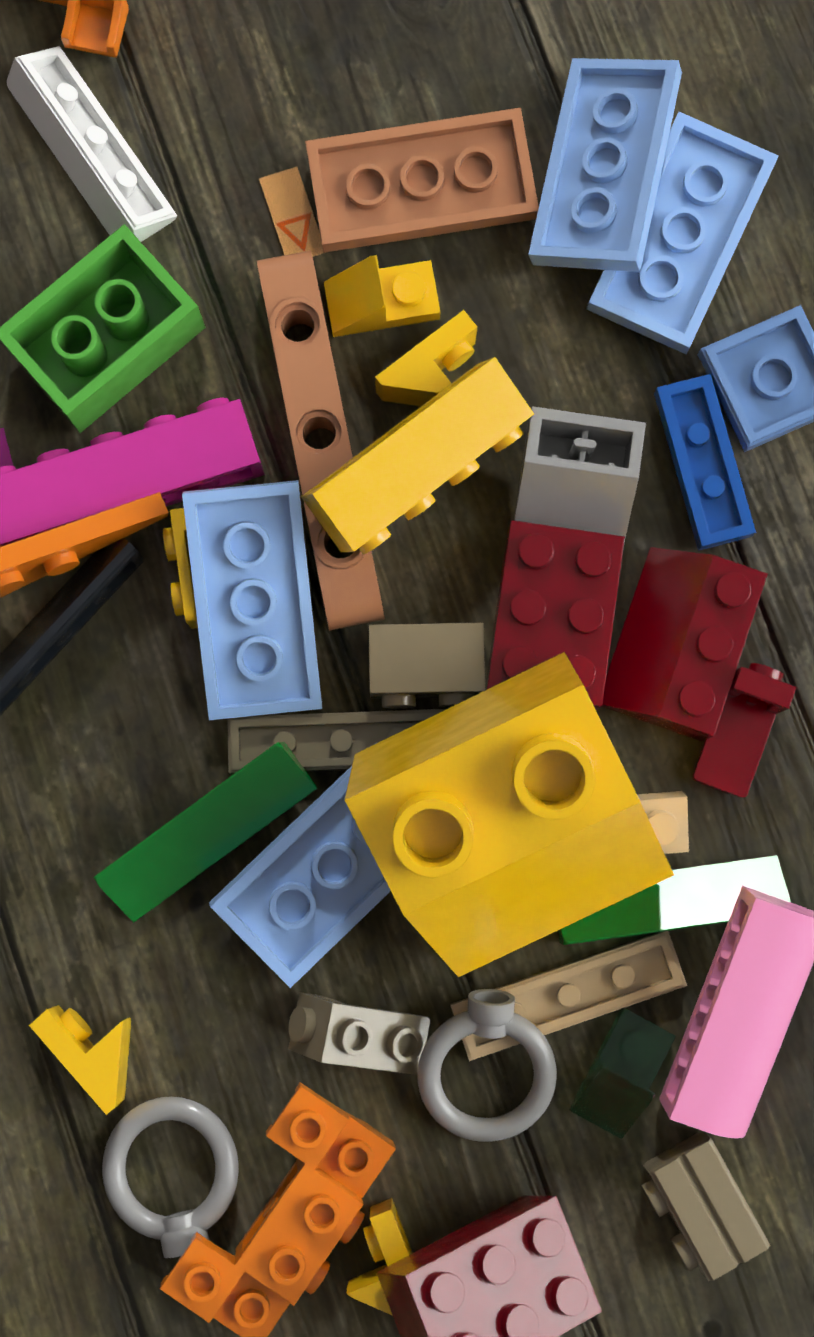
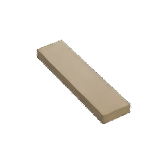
M662 931L495 989L512 994L515 997L514 1013L526 1018L543 1035H547L686 987L687 983L669 932ZM468 998L450 1004L454 1016L468 1010ZM471 1034L462 1039L469 1061L520 1044L508 1035L502 1038L488 1039Z

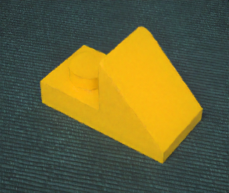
M374 255L324 281L333 337L440 320L441 312L431 260L379 269L377 255Z
M462 310L375 376L377 395L382 401L416 406L425 404L451 384L450 380L442 372V369L446 367L451 372L464 364L474 353L475 350L472 346L476 342L477 325Z
M59 1005L46 1009L29 1025L106 1115L125 1100L131 1030L130 1017L120 1022L95 1046L88 1039L92 1035V1030L85 1020L72 1008H68L65 1012Z
M391 1198L370 1207L369 1219L371 1225L363 1228L374 1261L378 1262L385 1259L387 1265L350 1279L346 1292L353 1299L390 1315L392 1313L376 1272L413 1253Z

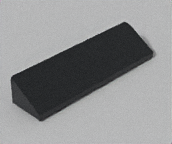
M123 538L96 551L0 653V716L144 562L143 556L130 542Z

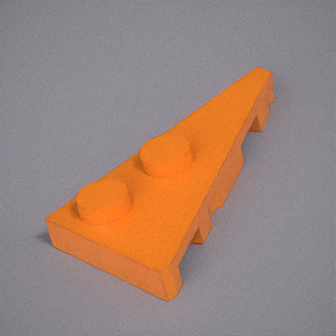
M155 493L0 547V598L47 575L56 576L68 572L80 564V559L166 518L169 512L161 493Z

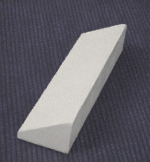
M57 46L15 57L7 78L9 90L108 234H113L125 224L138 240L142 242L175 221L177 214L61 47Z

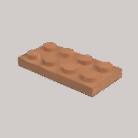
M521 108L305 141L323 253L530 221L537 218L539 206Z

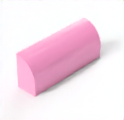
M742 885L659 1098L670 1120L722 1137L743 1138L746 1136L814 963L813 910Z

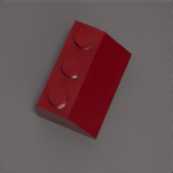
M650 547L606 674L602 707L702 742L715 736L768 573L712 554Z

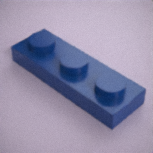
M711 374L657 387L654 396L698 551L752 537L756 533Z

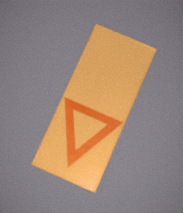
M298 167L259 178L284 255L311 250L313 257L323 254L320 232Z

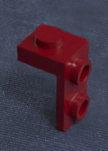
M751 663L749 669L740 667L736 670L715 736L704 741L692 774L694 781L738 798L748 795L776 714L790 708L797 688L782 682L784 676L782 672L758 663Z

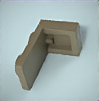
M299 992L297 1007L293 1010L289 1020L290 1042L288 1049L321 1063L417 1075L420 1056L427 1041L430 1019L417 1014L345 1004L321 995Z

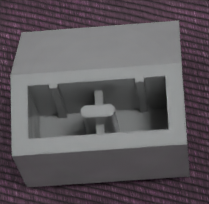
M532 406L534 415L529 418L514 520L625 536L626 538L639 479L646 423Z

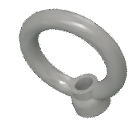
M479 989L470 992L468 995V1010L453 1016L440 1025L428 1039L420 1056L417 1080L425 1107L443 1128L464 1139L493 1142L508 1139L522 1133L531 1127L546 1111L556 1087V1060L549 1042L532 1022L514 1013L515 997L506 991ZM475 1034L482 1038L497 1039L508 1035L517 1040L528 1052L534 1070L533 1083L527 1097L514 1110L497 1117L480 1118L460 1111L446 1097L441 1084L442 1063L449 1050L466 1036Z
M182 1097L155 1098L131 1109L113 1129L105 1147L102 1163L103 1183L113 1209L133 1230L147 1237L161 1240L164 1258L182 1256L196 1232L209 1240L207 1229L214 1225L229 1207L236 1190L239 1173L237 1150L225 1124L207 1107ZM174 1120L194 1127L207 1140L215 1160V1179L209 1195L196 1209L162 1216L146 1209L133 1195L126 1176V1158L132 1142L141 1131L154 1123Z

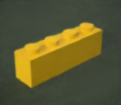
M493 357L475 365L302 495L301 498L340 552H354L359 548L364 555L390 537L391 533L386 527L404 514L407 520H410L429 508L436 501L431 493L447 480L452 486H455L477 471L480 465L475 459L492 447L497 453L519 439L524 434L519 425L533 416L534 413L496 357Z

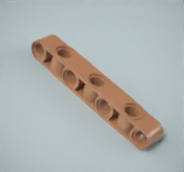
M311 250L257 260L302 495L353 458ZM296 324H305L314 330L308 339L301 342H294L285 336L287 330ZM325 428L335 435V439L326 448L314 449L305 443L307 435L311 431ZM304 502L329 630L385 620L372 551L363 555L358 548L345 558L331 556L326 551V546L331 538Z

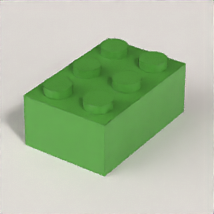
M123 224L0 327V341L76 430L81 433L206 327L198 305L129 228Z

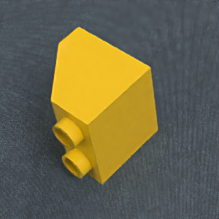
M565 652L354 755L344 801L402 914L458 977L674 876L636 791L582 681Z

